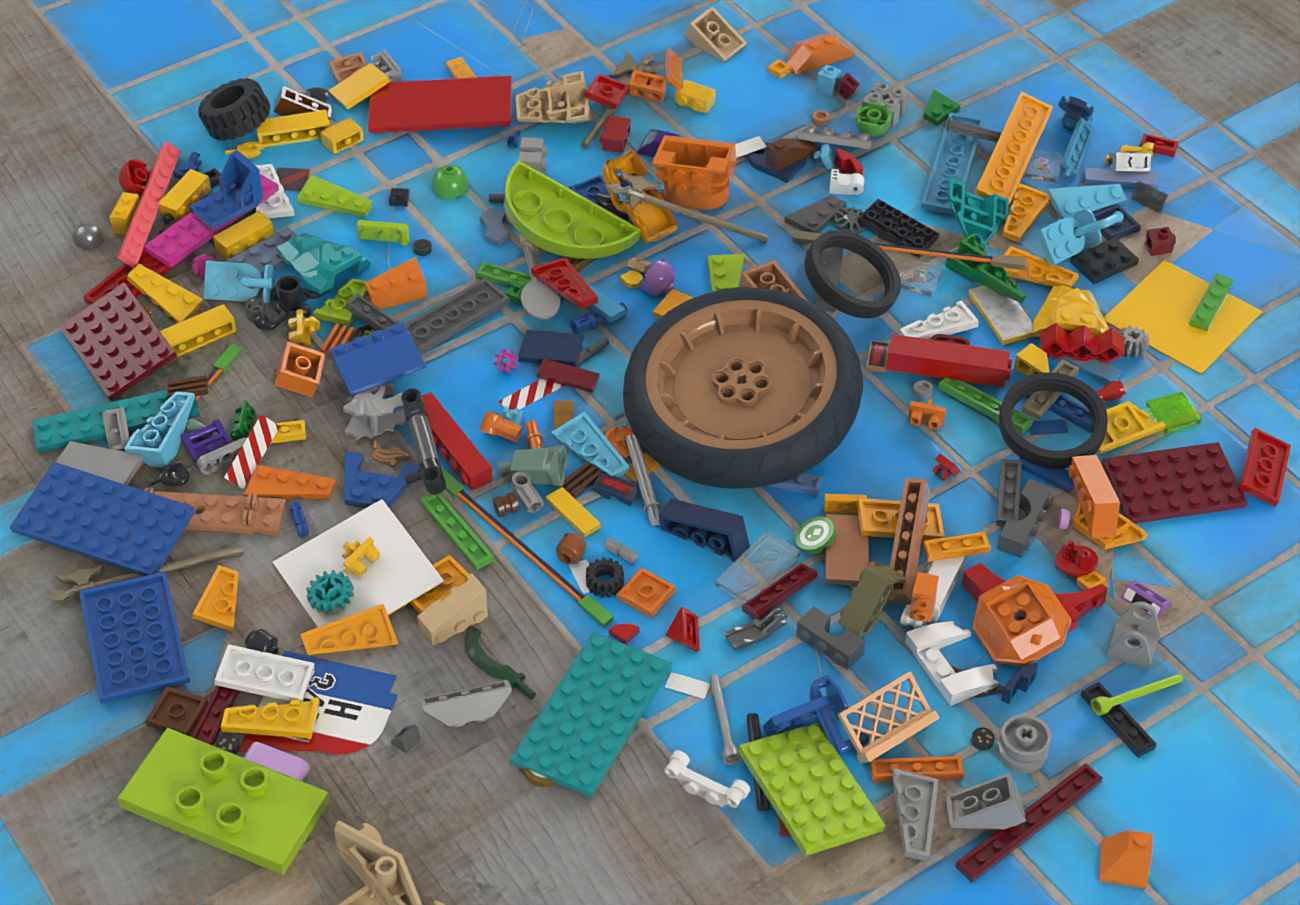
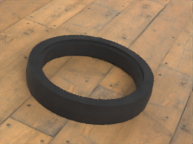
M844 230L825 232L811 244L805 256V272L811 286L829 305L845 314L858 318L879 317L894 305L900 294L901 279L893 261L879 246L859 234ZM839 247L862 256L874 266L882 277L885 286L884 297L876 301H864L840 290L827 277L822 268L820 260L821 251L827 248Z
M1038 373L1019 380L1008 390L1000 407L999 427L1005 443L1023 460L1044 468H1069V465H1072V457L1095 455L1101 447L1107 432L1108 416L1100 396L1083 381L1065 374ZM1045 390L1059 391L1075 397L1086 406L1093 418L1094 431L1090 438L1078 447L1062 451L1047 450L1033 445L1018 432L1013 422L1012 411L1022 398L1031 393Z

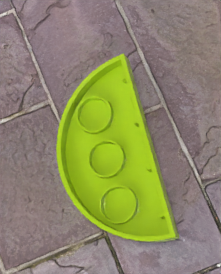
M518 160L510 170L504 192L505 210L514 228L534 245L565 257L594 259L618 254L639 241L641 229Z

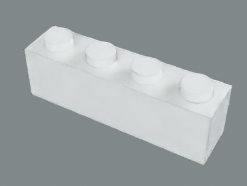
M967 556L937 560L928 564L926 573L939 576L932 622L937 623L966 564Z

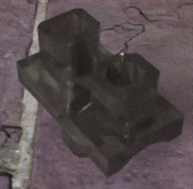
M1138 181L1131 199L1139 202L1143 207L1147 206L1157 212H1161L1168 195L1148 184Z

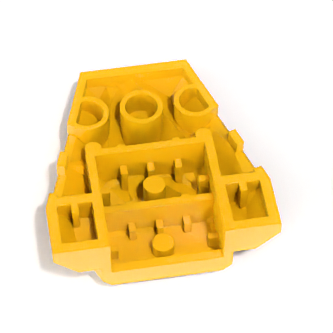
M1053 286L1033 321L1032 336L1040 337V331L1054 323H1057L1063 329L1073 331L1085 325L1096 336L1109 328L1091 291L1080 290L1079 288L1073 289L1066 286Z

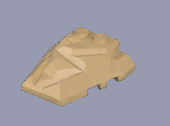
M580 71L561 76L562 80L552 84L549 81L546 83L547 87L540 90L535 87L516 95L518 122L577 124L591 121L589 99L584 98L585 91L587 90L584 72Z

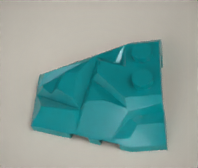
M302 233L276 247V252L288 265L292 264L294 266L296 275L300 273L303 276V283L319 294L333 288L335 275L349 267L359 273L371 265L369 260L346 245L324 240L306 233Z

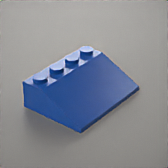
M404 323L393 324L384 330H376L370 335L357 337L351 342L338 344L334 348L329 349L334 368L350 395L426 368Z

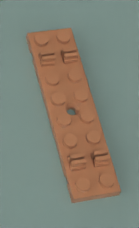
M149 488L143 490L193 506L196 512L185 530L232 532L237 534L262 532V535L279 536L286 509V499L257 497V494H254L253 497L252 494H248V497L161 492L154 491V488H150V491Z

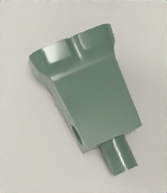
M564 445L515 450L513 460L499 462L498 469L500 474H512V476L520 471L526 472L530 475L532 484L563 486L568 456Z

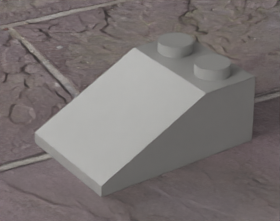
M1011 773L946 796L951 828L1006 829L1026 821L1021 793Z

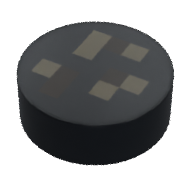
M977 728L972 733L971 743L978 750H989L994 744V733L988 728Z
M223 734L217 739L216 747L236 754L240 749L239 739L234 734Z

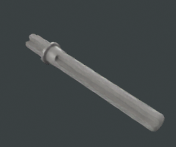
M629 434L626 442L645 503L644 511L648 513L651 526H660L661 523L658 516L660 513V503L656 500L639 440L634 434Z

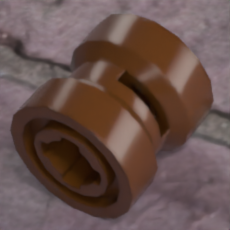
M514 492L507 493L504 497H493V505L498 517L505 516L509 512H519V505Z

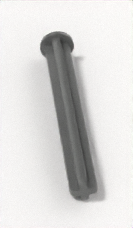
M951 117L946 126L947 132L951 130L996 143L1001 135V132L955 121Z

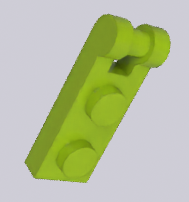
M358 220L357 222L358 239L399 242L401 245L410 243V236L408 235L409 226L407 224Z

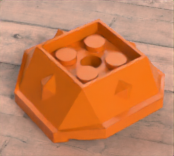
M1016 575L979 596L972 627L995 664L1025 667L1064 645L1068 629L1071 625V618L1049 585ZM1018 617H1025L1024 620H1016Z

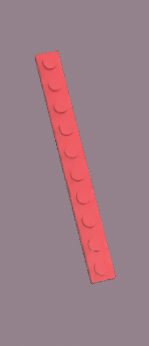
M165 141L161 146L117 258L132 268L139 261L159 209L158 203L163 199L181 153L180 150L168 141Z

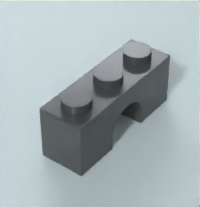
M813 606L797 621L796 635L802 641L816 648L819 653L825 654L837 665H841L848 670L864 654L865 640L849 629L839 636L828 634L831 617Z

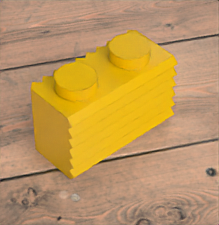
M687 79L683 81V87L675 91V103L707 114L716 101L715 89L697 84L696 82L693 83V81L690 82V80L687 81Z
M349 117L320 132L322 145L333 155L364 140L363 129Z
M125 192L121 194L109 217L113 233L127 234L140 201L138 194Z

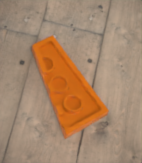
M257 465L243 495L248 497V494H252L253 497L254 494H257V497L262 498L283 497L286 500H292L294 497H302L303 500L330 499L336 487V479Z

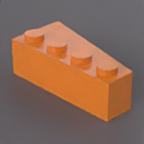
M1097 455L1072 457V465H1069L1068 469L1069 476L1073 480L1091 539L1116 536L1120 501Z

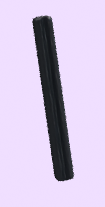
M757 713L747 714L749 742L762 739L759 715ZM753 776L757 809L759 811H768L770 802Z

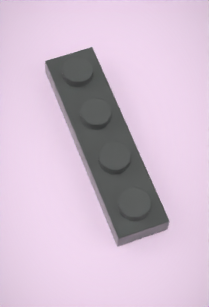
M1001 459L996 525L1004 526L1007 521H1018L1022 461Z

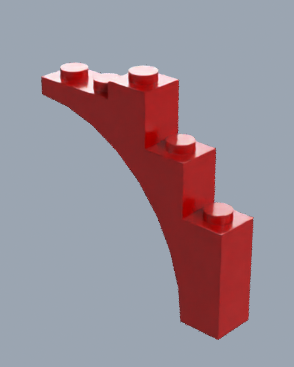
M979 563L963 572L961 585L978 602L980 595L1004 583L1005 580L992 573L982 563ZM1103 583L1087 590L1055 594L1071 618L1068 632L1073 631L1077 627L1079 617L1084 616L1095 607H1101L1105 603L1108 589ZM1018 617V619L1021 621L1024 620L1025 617Z

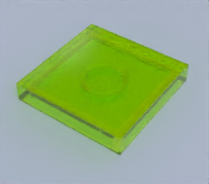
M1183 392L1146 402V407L1157 423H1160V421L1165 423L1164 433L1201 423V417Z

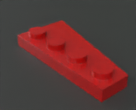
M566 257L531 267V274L579 308L598 303V296Z

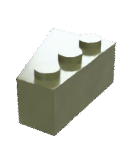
M887 565L865 568L860 574V581L857 587L850 593L848 604L840 612L841 617L838 624L847 630L849 629L859 637L867 636L883 614L881 609L888 599L890 601L893 600L895 595L892 592L899 582L904 584L907 579Z

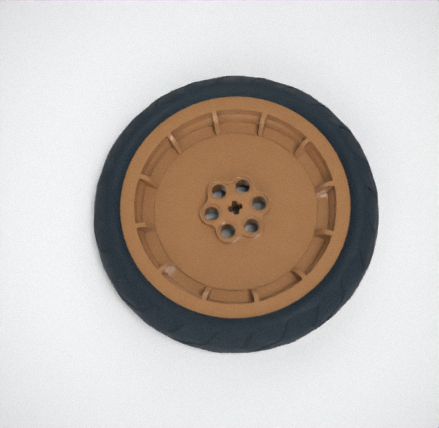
M751 287L729 288L703 294L685 301L668 311L649 327L633 349L625 371L623 385L624 410L635 437L647 453L669 471L693 482L717 488H758L777 484L800 475L822 462L841 444L852 427L859 411L863 392V376L860 359L851 339L833 317L815 304L796 295L779 290Z

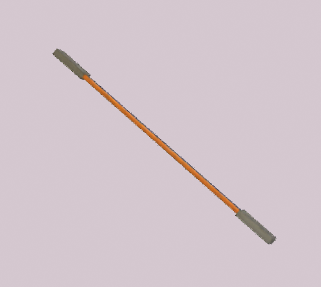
M796 230L793 235V242L813 243L823 233ZM875 243L882 250L987 262L995 267L1025 270L1027 258L998 254L990 257Z

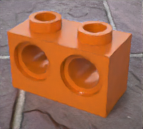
M633 70L629 82V95L663 103L668 89L666 77Z
M917 572L909 618L931 622L936 603L939 576Z

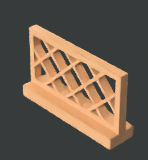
M911 671L837 714L858 752L856 757L860 764L872 761L939 719L936 710L932 711ZM906 679L911 686L909 694L900 691L901 683ZM884 692L894 693L892 705L882 702ZM899 695L908 698L906 709L897 707ZM913 700L919 701L923 709L921 712L915 713L911 711ZM868 702L877 704L874 715L865 713ZM881 706L891 709L888 720L879 717ZM895 710L905 713L903 723L893 722ZM851 712L858 714L857 726L851 725L846 715ZM864 716L873 719L871 731L861 728ZM878 721L887 724L886 733L883 735L875 733ZM860 732L870 735L868 744L862 747L859 741Z

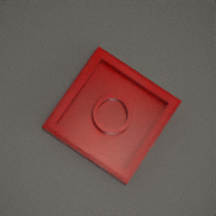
M598 74L585 91L584 98L617 109L628 94L629 85Z

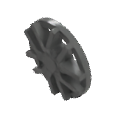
M853 206L852 208L842 207L839 211H836L834 224L839 230L859 234L867 229L865 227L860 228L862 225L857 222L858 217L864 213L862 209L858 210Z

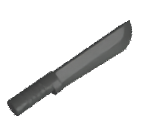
M603 338L594 346L588 347L580 353L576 367L607 346L609 340Z

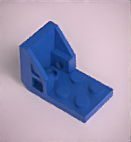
M238 150L231 153L219 176L220 190L189 206L190 212L211 231L257 207L263 199L259 168Z

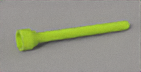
M1176 674L1111 698L1103 696L1094 698L1091 701L1092 710L1097 716L1104 715L1115 705L1181 683L1183 676Z

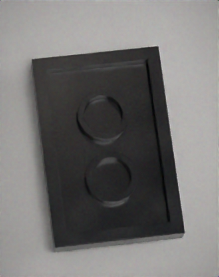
M1116 237L1076 254L1070 260V263L1093 284L1136 266L1139 262V258Z

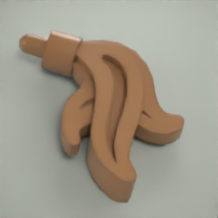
M374 440L372 457L377 462L389 463L391 467H394L397 460H409V454L402 451V448L392 447L384 450L381 448V444Z

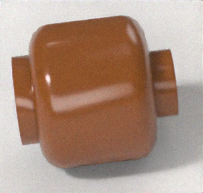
M566 533L560 539L555 551L562 563L568 565L576 564L581 560L587 546L581 535Z

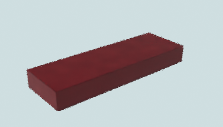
M543 359L537 372V378L591 393L594 392L600 378L599 373L548 359Z

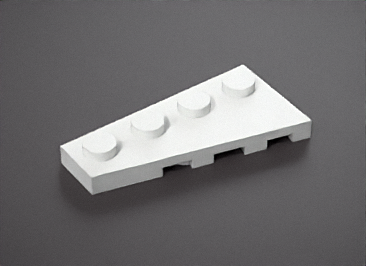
M257 165L260 174L277 183L279 190L256 207V211H260L268 219L295 216L294 209L290 205L284 188L279 182L273 165Z
M961 300L953 308L948 306L938 315L933 313L925 321L918 320L901 328L900 335L931 340L937 334L952 335L977 328L979 321Z

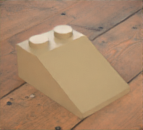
M713 6L692 21L684 32V35L694 46L723 62L747 45V42Z

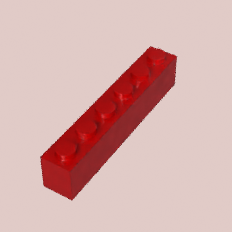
M430 392L423 395L422 398L430 419L435 446L439 449L441 457L449 462L452 471L458 473L462 484L467 485L473 491L492 482L493 476L490 464L433 393Z

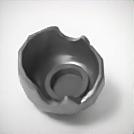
M92 223L79 225L72 235L75 244H79L83 250H90L100 246L104 238L100 228Z

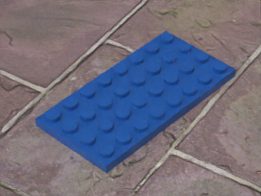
M53 461L11 524L10 529L14 533L142 576H147L159 572L196 511L193 506Z

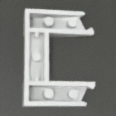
M953 621L922 626L906 632L905 644L950 706L998 687V681L993 678V673L997 671L995 664L955 673L939 651L943 647L970 637L971 632L968 629L962 630L955 626Z

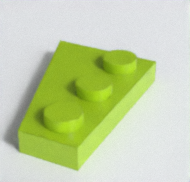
M352 278L338 290V294L333 299L325 301V305L321 309L317 308L313 312V317L350 326L355 315L345 309V304L356 294L366 298L365 282L367 281Z

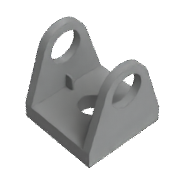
M1135 602L1121 615L1117 621L1106 657L1150 670L1161 633L1157 613L1153 606L1145 602ZM1144 608L1151 615L1148 617L1140 616L1135 612V609ZM1129 642H1135L1139 646L1130 645Z

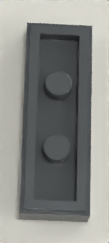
M356 294L345 304V309L375 330H384L393 324L399 323L359 294Z

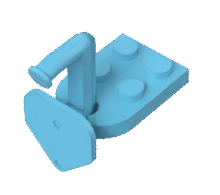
M1083 209L1075 212L1073 218L1066 217L1036 230L1049 266L1081 252L1084 246L1091 247L1099 244L1102 240L1100 229L1121 222L1124 216L1121 212L1117 211L1110 217L1096 221L1092 211Z
M206 261L204 299L246 302L256 298L263 288L264 303L271 302V289L275 286L272 265L267 264L265 266L263 279L260 271L251 264Z

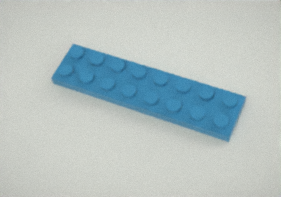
M949 113L948 120L951 117L952 120L982 128L985 121L983 118ZM945 126L921 201V209L955 215L947 197L948 179L953 178L964 182L966 186L980 138L951 130L947 132Z

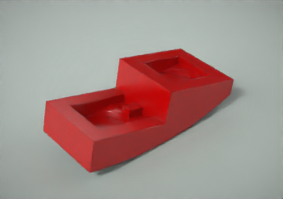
M837 148L835 150L834 163L842 174L849 172L850 175L858 173L863 176L864 167L848 152Z

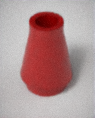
M1113 380L1096 391V393L1103 402L1121 399L1125 395V388L1120 380Z

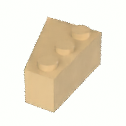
M472 573L467 576L468 581L459 588L453 587L450 590L452 594L443 601L438 599L417 616L419 630L432 646L446 641L449 637L463 632L466 628L488 617L486 589Z

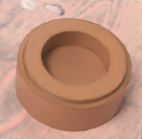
M818 110L812 114V123L814 125L826 126L829 124L830 115L828 112Z

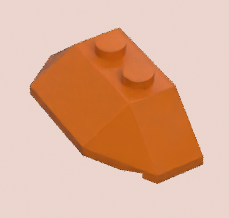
M820 34L793 43L787 64L792 67L791 71L796 76L826 64L855 56V53L846 43L834 35Z

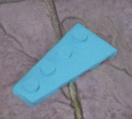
M1120 184L1050 188L1047 190V194L1060 219L1066 217L1073 218L1075 212L1083 209H1089L1092 213H1096L1115 205L1123 204L1128 200Z
M585 411L551 432L553 438L586 462L589 461L598 470H602L603 474L620 477L630 470L626 461Z

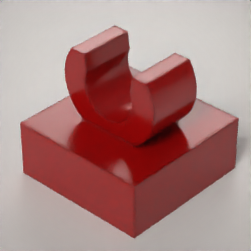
M939 453L935 458L939 465L933 468V472L937 475L943 470L942 480L946 481L950 474L956 477L960 472L959 468Z

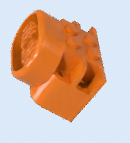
M664 135L653 159L652 166H657L656 177L664 180L666 199L672 204L699 210H713L723 206L729 199V185L737 167L735 144Z

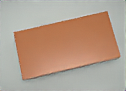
M826 514V517L833 522L837 533L834 542L829 547L826 546L825 584L858 585L860 574L868 567L869 563L868 536H861L859 517L857 515Z

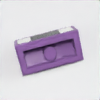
M1137 580L1127 584L1121 596L1122 599L1130 604L1135 602L1150 604L1155 608L1157 618L1172 604L1171 601ZM1138 608L1146 614L1151 615L1148 610L1144 608Z

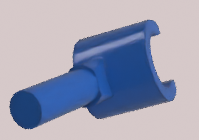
M517 130L514 135L507 136V146L512 142L514 147L518 146L517 139L521 130Z

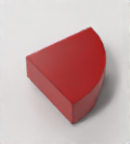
M629 623L618 624L609 629V635L623 644H627L639 633V627Z

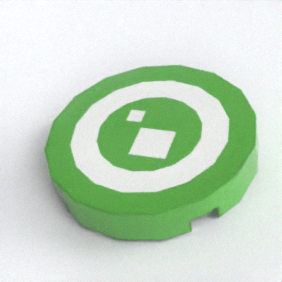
M822 516L813 517L799 527L796 532L795 541L804 553H820L824 551L823 548L829 547L834 542L837 530L829 518Z

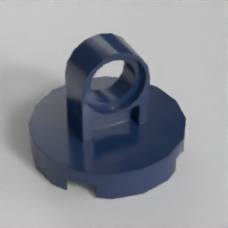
M1062 96L1058 103L1059 107L1065 111L1062 126L1066 130H1074L1080 118L1092 116L1094 112L1092 106L1090 108L1086 106L1087 102L1069 96L1068 99ZM1068 117H1072L1075 120V124L1068 126L1065 120Z

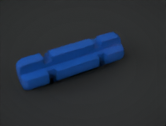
M298 501L291 503L290 511L298 536H308L309 528L306 524L301 503Z

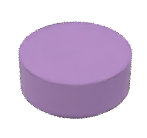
M1061 508L1058 515L1057 528L1066 530L1069 525L1070 511L1069 509Z

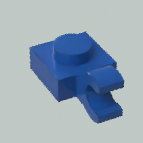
M192 152L189 161H182L173 171L174 177L181 179L190 169L199 172L198 167L202 163L198 159L200 154Z

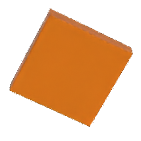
M641 567L616 594V599L652 619L675 594L676 586Z

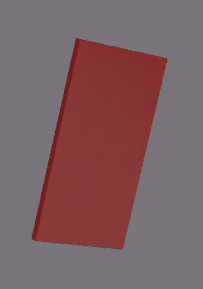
M510 75L389 82L371 94L368 133L380 134L384 132L398 133L402 131L416 132L420 130L434 131L438 129L452 130L456 128L510 126L512 77Z

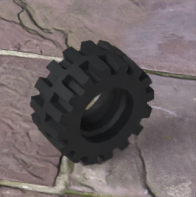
M602 558L600 561L595 559V563L591 562L587 566L586 587L589 588L590 593L594 592L595 596L599 594L600 598H604L605 595L608 598L612 597V594L616 595L624 586V570L618 561L613 562L612 558L608 560ZM601 575H609L613 578L609 580H600L597 577Z

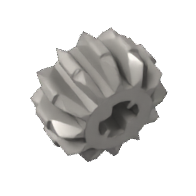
M1129 325L1128 328L1122 327L1121 331L1118 332L1124 338V349L1127 357L1129 355L1135 358L1137 355L1143 356L1145 351H1147L1149 347V334L1145 333V329L1139 330L1138 326L1132 328Z

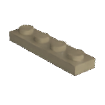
M1062 359L1051 373L1076 377L1079 373V367ZM1051 390L1034 392L1022 406V412L1040 420L1062 392Z

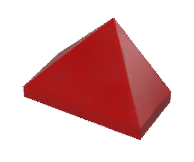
M681 607L665 636L695 652L700 651L698 616Z

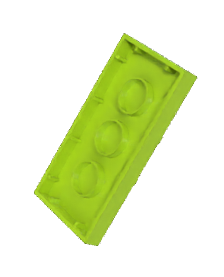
M170 728L165 730L118 797L120 808L282 875L285 874L330 803L327 791Z

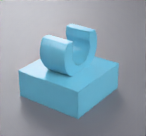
M824 144L822 145V151L814 152V159H817L816 165H824L826 170L833 169L834 155L830 145Z
M508 406L504 407L501 415L504 419L521 425L524 417L523 411H520L518 408H515V410L508 409Z

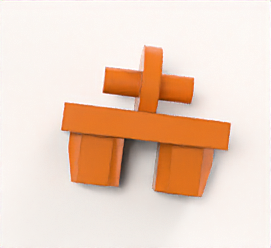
M931 398L928 399L927 404L911 401L908 415L910 425L918 426L921 422H926L930 429L938 430L940 426H944L947 408L932 405L933 399Z

